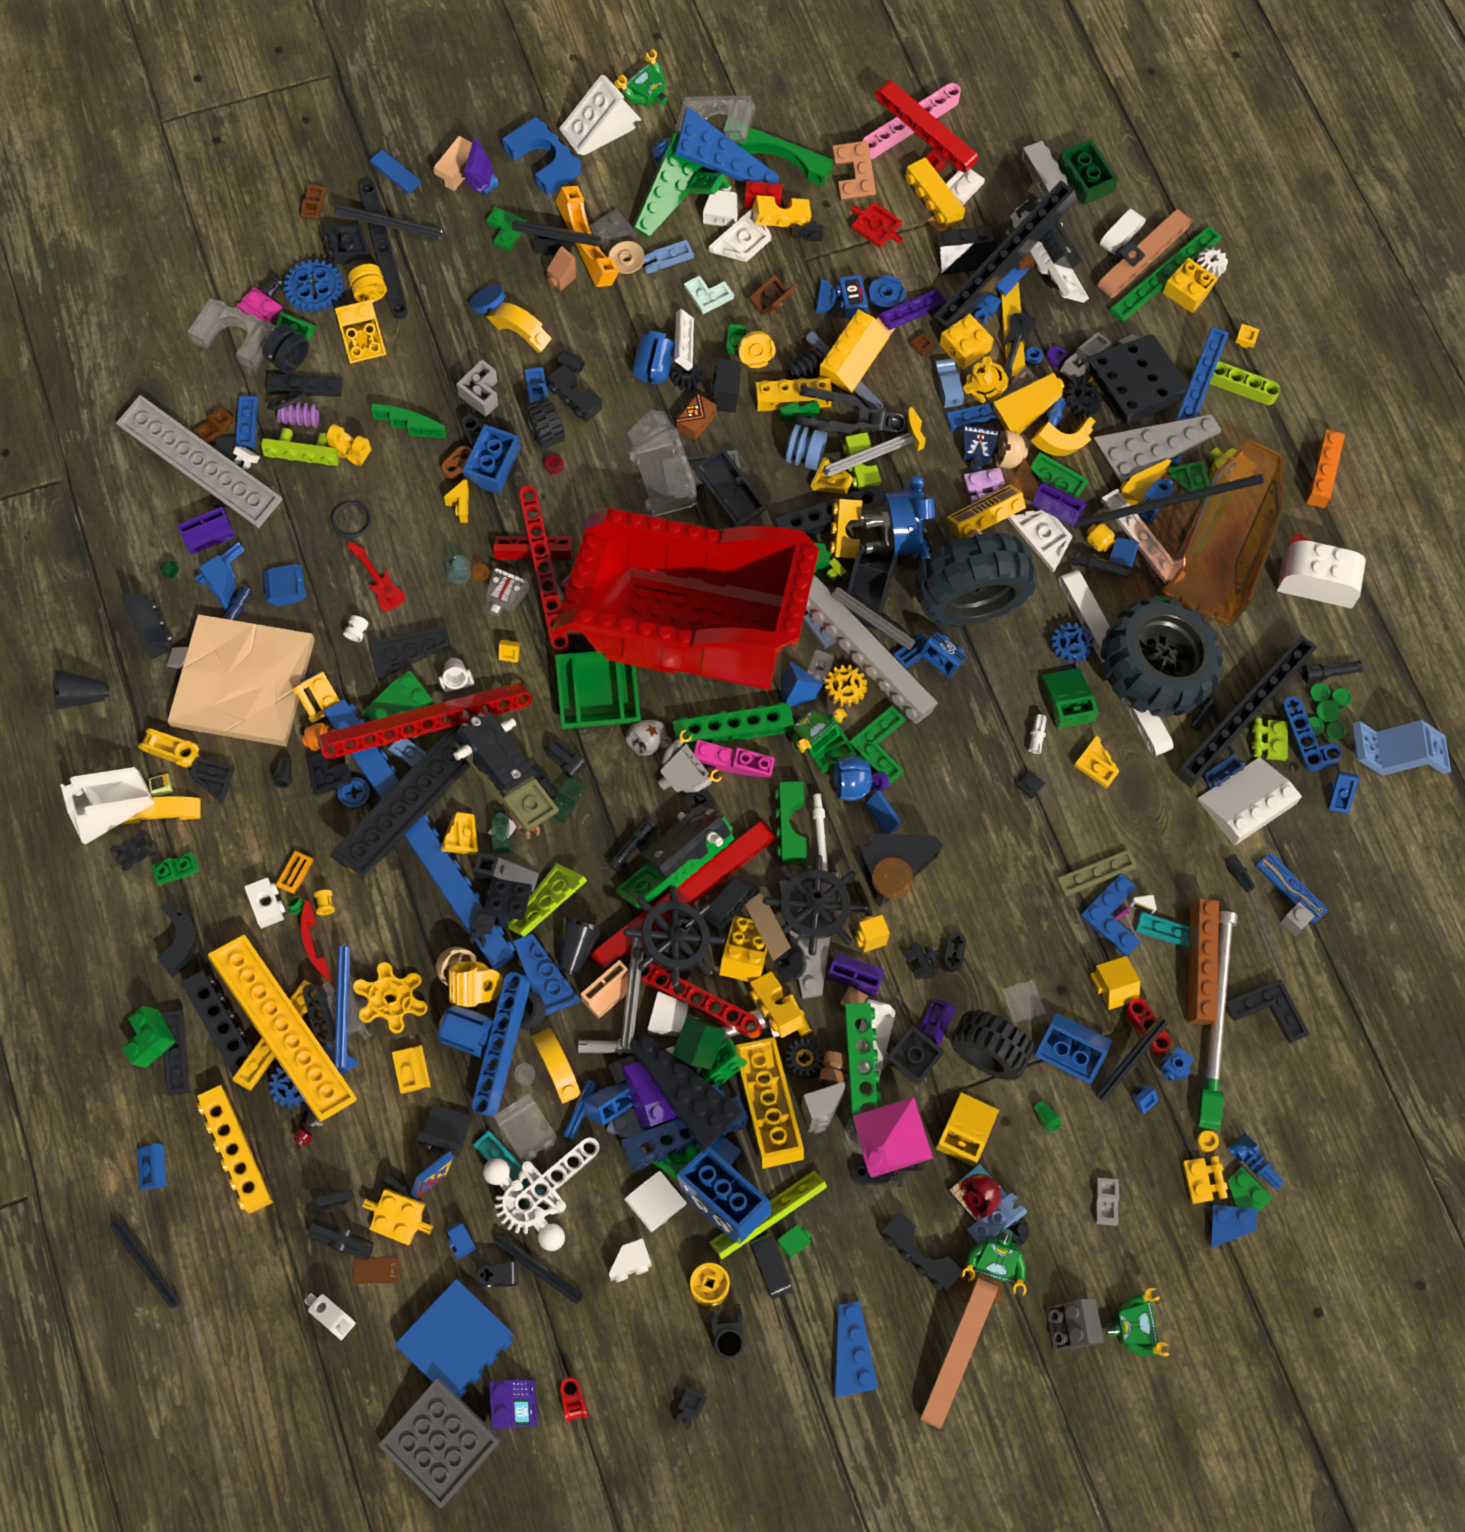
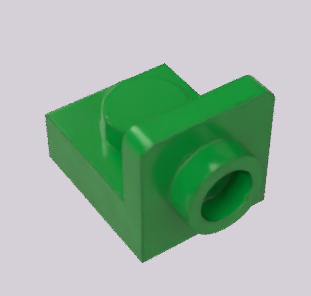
M729 324L726 353L739 354L738 344L747 334V326Z

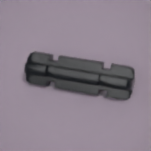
M1209 697L1191 722L1190 727L1195 731H1199L1217 706L1218 701L1213 697Z

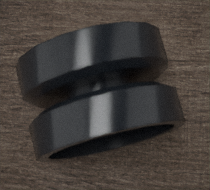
M285 324L277 327L268 336L262 349V355L270 363L275 364L282 372L291 373L307 357L310 343L309 340L297 334L293 328Z

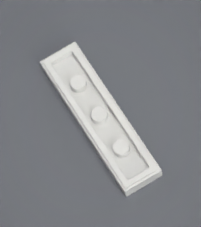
M679 309L676 312L674 361L688 371L693 367L694 318L684 310Z

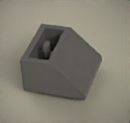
M1079 1299L1046 1307L1054 1351L1083 1348L1104 1343L1096 1299Z

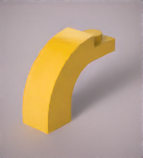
M502 302L487 315V318L498 330L510 329L518 333L537 353L542 352L552 339L541 328L543 325L541 322L516 305Z
M1091 417L1087 418L1078 426L1073 434H1064L1048 422L1038 430L1031 439V442L1048 454L1055 456L1070 455L1091 440L1088 435L1092 432L1093 429L1091 427L1096 421Z
M551 1028L531 1036L562 1104L580 1096L581 1092L574 1074Z

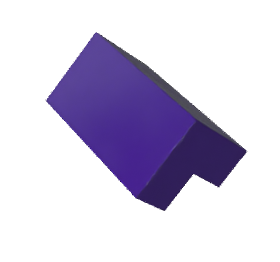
M1044 482L1037 490L1032 506L1074 527L1082 515L1086 503Z
M222 507L177 525L190 555L235 537Z
M836 953L828 979L848 987L851 986L876 997L885 970Z

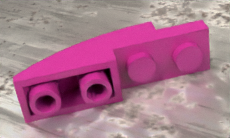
M701 740L696 741L693 752L701 763L708 764L709 768L756 777H771L775 760L773 757L745 749L736 748L734 750Z

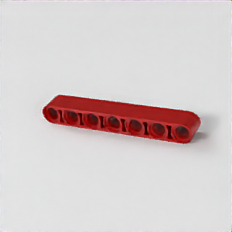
M887 80L876 90L875 97L881 104L959 171L966 173L978 161V155L893 81Z
M652 963L647 967L649 969L648 974L640 977L642 983L688 1004L692 1009L749 1038H756L762 1032V1025L754 1015L681 978L679 986H684V991L676 994L677 988H674L671 984V973ZM662 977H666V982L662 985H659L658 980ZM695 996H702V1000L700 1002L693 1003V999ZM713 1005H720V1009L717 1012H711ZM731 1014H738V1018L735 1021H729ZM756 1023L754 1030H747L748 1024Z

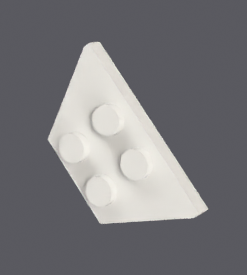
M752 208L709 246V252L747 262L771 241V234L766 226L755 225Z
M1042 510L1037 512L1027 511L1025 514L1009 516L1007 519L1047 567L1054 572L1072 539V535L1056 517Z

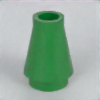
M1044 1101L1034 1106L1033 1109L1045 1131L1053 1133L1062 1126L1061 1117L1050 1109Z

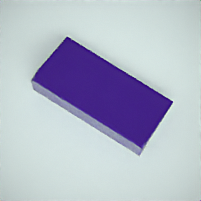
M933 998L919 1027V1031L935 1044L940 1045L953 1017L955 1008L951 1003Z

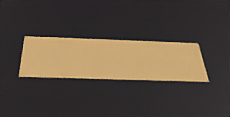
M761 891L745 906L774 961L791 947L770 906L763 904L762 900L765 896Z

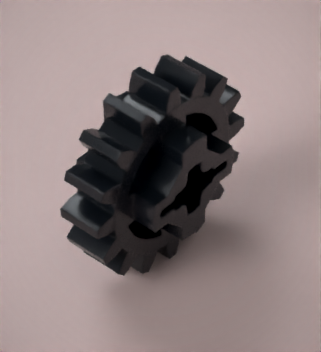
M1078 377L1069 382L1065 387L1066 392L1064 396L1068 397L1065 402L1070 403L1068 408H1073L1074 414L1079 412L1080 417L1084 415L1089 417L1098 412V409L1102 407L1100 403L1103 399L1099 398L1102 393L1097 392L1098 386H1093L1092 380L1088 383L1087 378L1081 380Z

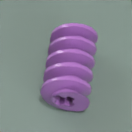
M297 402L296 407L292 404L278 409L277 421L278 423L282 421L283 424L290 422L291 425L297 423L299 426L305 424L306 427H310L312 424L316 428L319 422V410L316 409L313 403L311 408H308V403H305L302 408L300 402Z

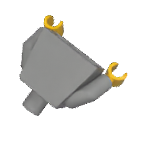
M686 730L682 731L679 739H676L665 751L662 760L664 767L660 770L664 777L658 780L663 790L672 786L676 792L682 790L684 792H699L709 786L711 781L718 782L721 780L722 776L713 778V773L717 772V769H712L708 773L688 745L685 744L683 746L684 742L686 743L692 738V735L688 740L682 738V734Z

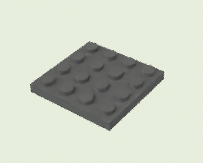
M437 1378L381 1441L379 1446L441 1509L502 1440L440 1378Z

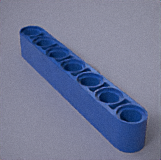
M516 972L508 973L504 979L472 1102L474 1112L484 1116H494L499 1109L530 989L529 978Z

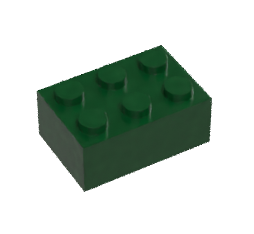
M1092 139L1060 152L1058 159L1059 169L1066 176L1067 181L1083 205L1115 192L1118 178Z

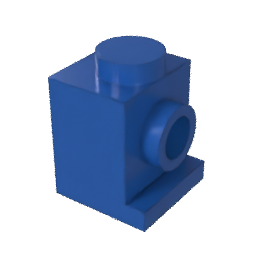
M456 1223L446 1229L450 1236L447 1242L452 1251L457 1249L454 1253L457 1260L476 1250L463 1223L460 1225Z

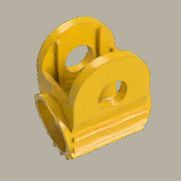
M461 962L449 969V1001L452 1004L466 1007L477 1006L478 1003L492 1001L502 990L503 980L501 975L497 971L489 969L482 962ZM491 980L492 985L490 989L484 991L488 987Z

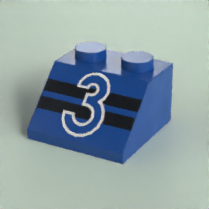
M938 632L927 641L920 653L925 660L949 679L967 658L962 648L953 645L947 636Z

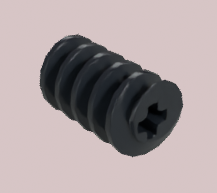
M811 348L809 352L805 351L803 355L799 354L796 358H792L790 362L786 361L784 363V370L790 380H794L793 378L798 380L800 375L806 378V371L812 375V368L817 372L820 370L819 365L823 362L824 357L818 348Z

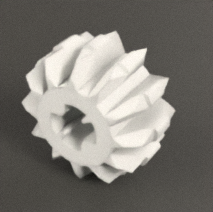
M1212 247L1210 250L1205 248L1203 252H1200L1196 263L1218 278L1225 272L1228 259L1225 258L1226 253H1220V249L1216 251Z

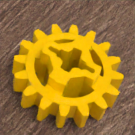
M841 665L840 670L835 667L833 673H828L829 679H825V685H827L825 686V692H829L827 698L833 697V704L839 701L840 707H843L844 703L851 707V702L857 705L858 698L863 700V693L867 691V687H865L867 680H863L864 673L858 674V668L854 671L851 670V665L848 666V669H845L844 665Z

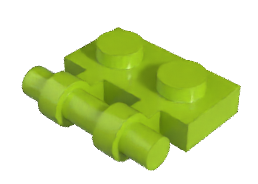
M1255 718L1254 725L1252 726V733L1254 734L1252 750H1254V757H1261L1262 751L1266 752V759L1286 761L1288 758V722L1268 720L1266 727H1264L1262 719ZM1262 735H1266V743L1262 742Z

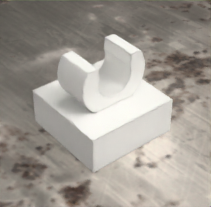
M236 446L233 454L238 456L234 460L236 465H240L241 461H244L243 469H249L251 463H257L260 458L259 455L245 447Z

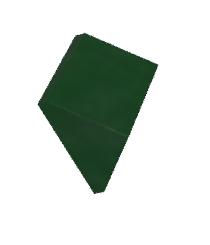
M686 1016L672 1055L690 1065L712 1070L726 1030Z

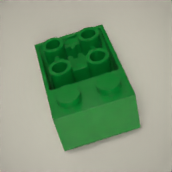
M1080 668L1042 675L1057 729L1095 722L1099 711L1094 695Z

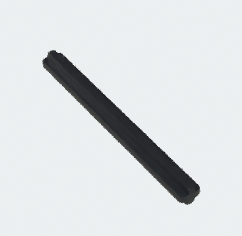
M340 204L335 206V215L438 240L442 236V229Z

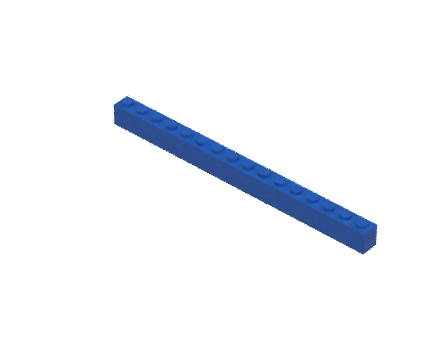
M345 699L324 711L327 720L334 730L364 723L362 719H357L355 716L357 714L356 709L352 703L348 705ZM377 747L350 754L380 800L399 782L396 777L398 775L393 765L389 766L386 760L388 758L382 749L379 751ZM425 814L404 837L471 937L472 934L476 933V931L471 930L476 909L484 910L480 904L483 901L477 892H472L470 886H472L466 875L462 877L459 872L461 870L459 864L455 859L452 861L448 856L451 853L441 851V844L438 841L440 836L434 827L430 829L427 824L429 819ZM499 924L494 925L491 935L485 934L486 945L484 948L481 947L482 939L478 938L474 942L491 969L495 971L515 959L513 954L515 949L509 940L505 941L502 937L504 932Z

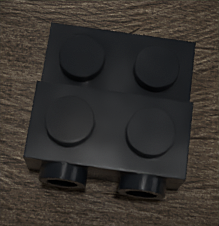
M361 224L326 225L324 232L321 234V242L326 244V257L331 259L332 264H350L351 259L369 258L370 251Z

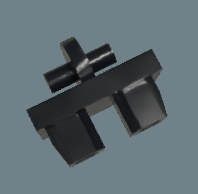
M916 941L910 943L911 947L903 952L908 963L918 959L920 965L912 969L915 978L920 980L926 977L930 979L935 977L936 975L929 960L933 966L937 965L936 957L940 954L939 950L932 951L930 945L924 947L927 953L925 954L920 943Z

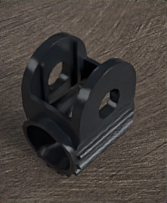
M735 1304L733 1309L735 1322L718 1324L717 1311H714V1307H709L711 1330L715 1338L712 1341L714 1343L713 1349L717 1351V1355H721L722 1359L726 1358L729 1360L733 1358L735 1360V1357H740V1353L744 1352L743 1347L745 1346L743 1341L745 1338L742 1337L743 1322L740 1304ZM728 1331L735 1332L740 1339V1347L732 1355L722 1354L717 1345L719 1337Z

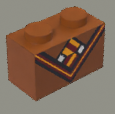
M697 394L694 399H690L686 410L678 414L676 418L677 431L696 441L715 417L717 405Z

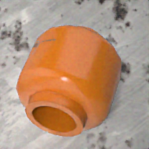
M324 723L308 726L305 728L302 741L312 751L320 750L318 745L319 736L332 730Z

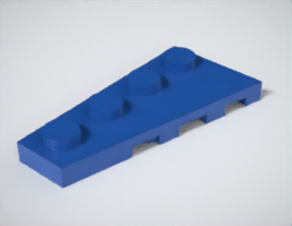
M533 934L513 941L525 974L530 980L532 992L540 995L545 1003L544 1016L581 1002L578 995L575 994Z
M860 1301L838 1306L835 1398L878 1389Z

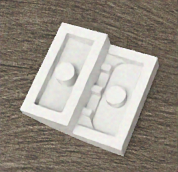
M661 1171L657 1172L625 1198L627 1204L651 1233L687 1204Z

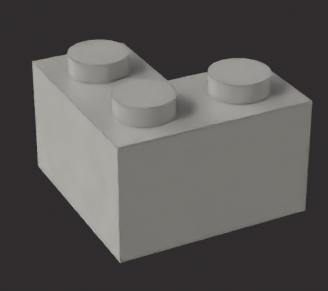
M481 360L457 383L458 396L485 417L499 405L497 393L491 389L497 383L496 370Z

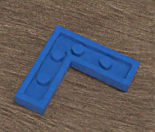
M1121 873L1080 917L1121 954L1128 956L1141 941L1111 915L1136 888Z

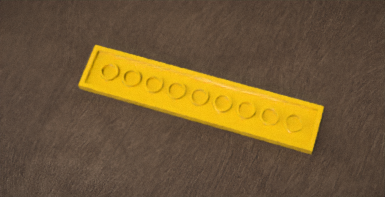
M243 935L209 953V960L318 1121L322 1122L356 1102V1096L247 937Z

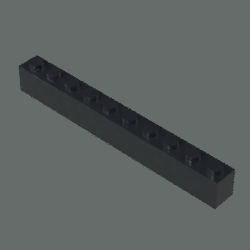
M1060 180L934 315L937 324L944 330H947L965 316L971 314L1077 201L1075 191Z
M1301 635L1180 767L1176 776L1192 788L1309 660L1317 646Z

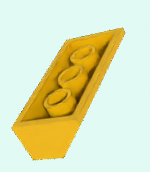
M858 309L821 363L820 377L830 378L831 383L852 394L889 339L888 333L874 317Z

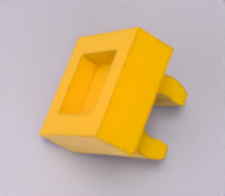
M1242 324L1235 343L1240 344V347L1246 349L1247 346L1253 348L1259 329Z
M507 639L501 640L499 643V660L518 663L520 642L508 641Z

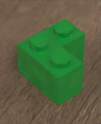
M143 1005L128 1018L137 1035L124 1045L122 1049L130 1064L146 1068L176 1041L159 1010Z

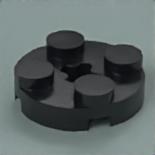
M790 941L788 943L791 948L774 961L768 952L764 964L768 973L772 971L776 979L782 983L798 980L804 974L807 966L804 950ZM787 957H790L789 960H788V961L790 962V965H789V966L785 965V966L783 967V966H782V964H783V962H782L783 959H784V958L786 959Z

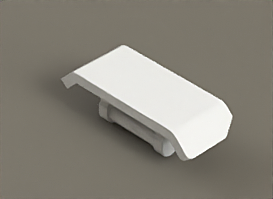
M868 999L866 1003H871V1007L875 1008V1020H872V1028H876L877 1040L873 1041V1046L878 1051V1062H875V1070H879L880 1078L896 1011L889 1004ZM863 1019L861 1021L859 1029L860 1031H863L866 1028V1022ZM859 1040L856 1047L859 1051L864 1052L867 1050L868 1045L866 1041ZM860 1061L858 1070L866 1073L869 1070L868 1063Z

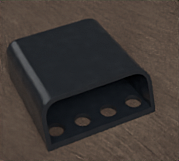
M1153 334L1087 356V366L1093 380L1125 426H1129L1136 421L1179 403L1189 388L1188 383Z

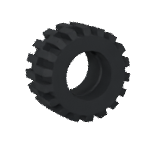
M544 397L524 406V414L529 429L536 443L543 450L565 441L562 421L550 399Z

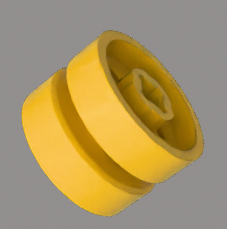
M360 265L354 268L348 275V280L357 302L368 300L374 302L386 294L387 288L380 268L377 265Z
M705 1263L694 1270L690 1279V1291L697 1303L713 1307L722 1303L728 1295L729 1276L720 1265ZM708 1281L712 1284L714 1283L713 1288L706 1286V1283Z

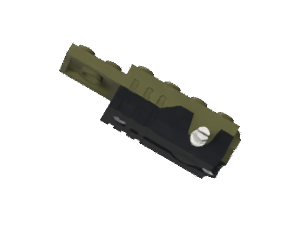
M491 712L487 715L480 713L477 716H472L468 724H461L456 732L454 744L458 750L454 753L455 759L466 758L498 802L505 804L526 833L557 814L559 809L535 779L537 772L531 768L530 763L525 760L524 755L519 752L517 746L506 733L513 726H516L515 720L511 718L499 724Z

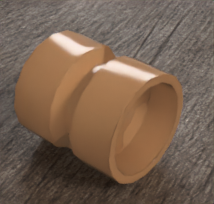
M833 1051L825 1052L823 1060L825 1068L821 1069L818 1081L827 1086H833L842 1082L846 1083L847 1075L845 1072L848 1071L847 1055Z

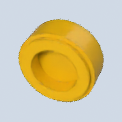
M1204 1130L1198 1135L1196 1143L1200 1150L1211 1152L1217 1148L1219 1138L1215 1132Z

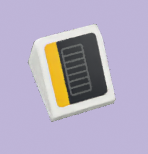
M1153 895L1134 897L1130 902L1131 907L1146 913L1153 914L1156 911Z

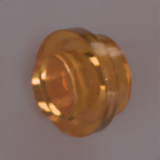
M481 563L474 564L471 568L472 577L477 582L485 581L489 576L488 567Z

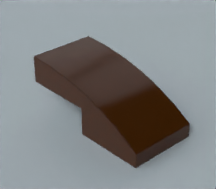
M308 184L306 197L302 203L301 218L319 220L327 191L325 186Z
M221 407L207 416V422L193 430V434L207 444H211L234 422V418Z

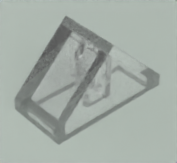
M1024 366L1002 395L1005 397L1038 381V378L1027 366Z

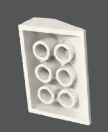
M1259 757L1245 766L1243 771L1230 776L1220 787L1212 788L1197 800L1235 846L1296 805L1302 796L1287 778Z

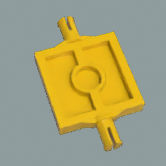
M388 1188L384 1189L378 1203L365 1199L362 1206L374 1211V1218L369 1230L406 1245L411 1244L417 1230L430 1234L433 1228L432 1225L422 1222L424 1203Z

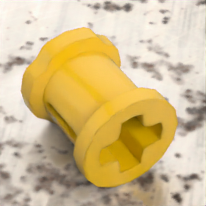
M319 890L314 893L318 906L316 914L328 915L335 912L331 901V896H333L331 890Z

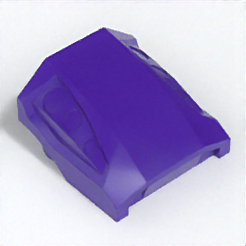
M473 139L464 174L466 184L471 185L473 191L481 193L490 186L494 169L478 140Z

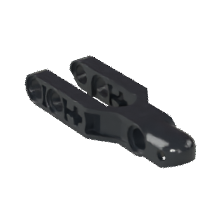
M800 386V396L854 405L858 409L859 416L856 422L848 424L795 414V424L850 433L861 427L891 432H900L905 428L906 420L901 414L866 408L853 395Z

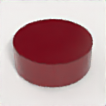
M558 455L548 456L544 461L545 470L553 475L560 473L563 470L562 458Z

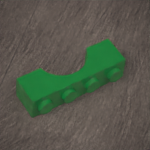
M779 782V789H775V801H779V808H776V820H780V826H777V839L781 838V845L777 846V856L781 858L782 864H806V838L796 834L789 823L791 815L804 805V783Z

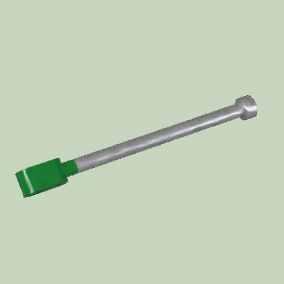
M1228 911L1219 912L1217 1021L1211 1024L1206 1089L1201 1088L1197 1113V1127L1218 1131L1222 1122L1224 1093L1223 1091H1218L1231 936L1232 927L1237 926V914Z

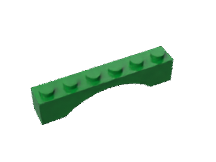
M735 122L728 135V138L749 154H772L790 161L800 169L808 181L820 186H825L833 171L834 160L829 157L814 153L812 150L804 149L778 137H773L763 131L755 130L745 124Z

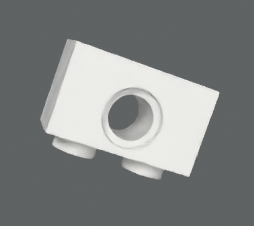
M265 878L244 886L256 920L261 928L284 920L282 913L286 911L282 901H277L275 896L279 894L275 883H270L269 879ZM265 899H271L270 904L262 905Z

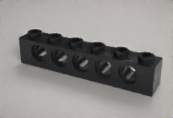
M873 485L866 488V490L853 491L846 496H837L830 501L818 502L808 508H799L789 514L782 513L775 518L774 527L801 530L808 537L831 531V523L834 522L835 514L829 515L828 512H832V506L836 499L862 501V511L873 510L876 507L882 506V496L885 491L882 485ZM863 501H868L870 504H865ZM812 517H813V518H816L817 520L812 521V520H810L809 518H812ZM851 520L847 525L860 522V520ZM798 523L799 526H793L792 524Z
M202 970L181 982V985L234 1077L239 1070L240 1063L247 1059L253 1048L250 1043L245 1044L242 1038L245 1037V1034L241 1027H235L233 1020L236 1018L230 1008L225 1009L223 1003L226 1001L221 992L216 993L213 986L216 983L210 974L206 976ZM210 992L206 999H200L202 993ZM213 1009H220L216 1016H210ZM223 1026H229V1030L226 1033H220V1029ZM233 1043H239L237 1050L230 1051V1046ZM263 1075L260 1077L258 1082L265 1079ZM238 1084L242 1091L247 1090L246 1088Z

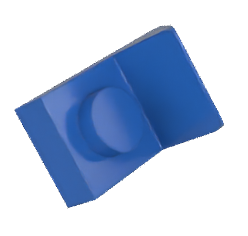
M1338 771L1335 783L1331 784L1329 810L1349 814L1359 781L1358 775Z

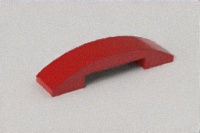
M308 900L304 903L301 915L303 944L318 973L327 982H332L325 957L317 958L309 928L317 925L313 907Z

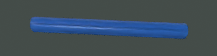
M348 946L338 947L334 1066L336 1069H345L347 1061L350 948Z

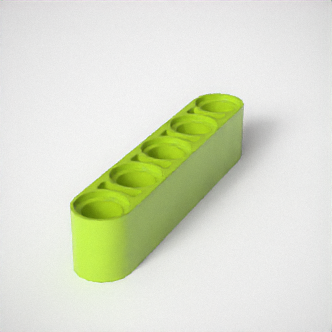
M1197 356L1190 368L1191 376H1193L1200 356ZM1218 361L1210 381L1211 385L1265 405H1272L1276 401L1281 389L1279 384L1220 361Z

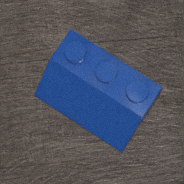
M484 424L462 473L481 488L500 494L521 449L520 437Z
M1055 1013L1035 1056L1091 1084L1109 1051L1112 1040Z

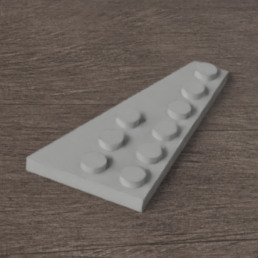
M1211 414L1094 437V442L1122 485L1125 480L1128 482L1133 475L1167 459L1170 460L1221 433V428Z
M839 871L831 872V874L838 878ZM788 880L779 881L781 896L786 884L789 882ZM813 881L803 883L802 885L812 893ZM796 889L790 896V899L805 900ZM836 893L830 897L831 902H835ZM790 907L793 917L804 909ZM826 910L833 918L834 910ZM811 915L807 916L800 924L810 928ZM819 915L818 928L829 926ZM791 930L789 931L790 941L804 950L805 961L807 962L804 974L798 979L801 997L806 999L822 996L830 937L817 939L816 954L811 956L808 953L809 939L799 936Z

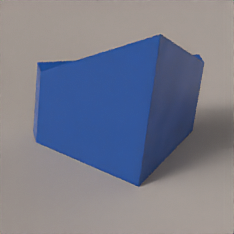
M791 662L782 678V702L785 704L790 703V707L812 701L818 695L823 683Z

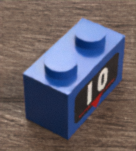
M861 275L839 278V285H836V293L841 298L839 306L840 311L844 312L845 319L853 318L858 309L867 314L868 304Z

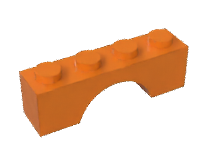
M1328 429L1324 433L1317 456H1319L1316 472L1309 489L1306 504L1325 508L1330 500L1345 434Z

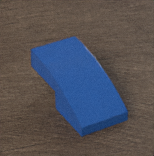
M543 367L526 369L525 375L530 403L544 397L548 398Z

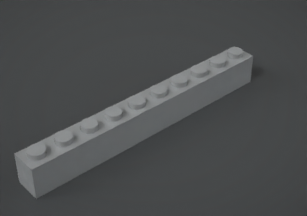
M814 575L806 610L814 620L835 639L840 647L853 658L854 662L860 665L866 674L879 685L880 689L915 724L928 716L938 702L842 603L831 596L830 590Z

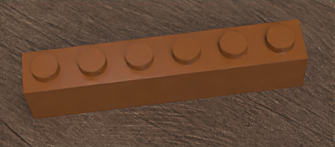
M1200 898L1190 904L1187 1023L1207 1026L1217 1021L1219 901Z

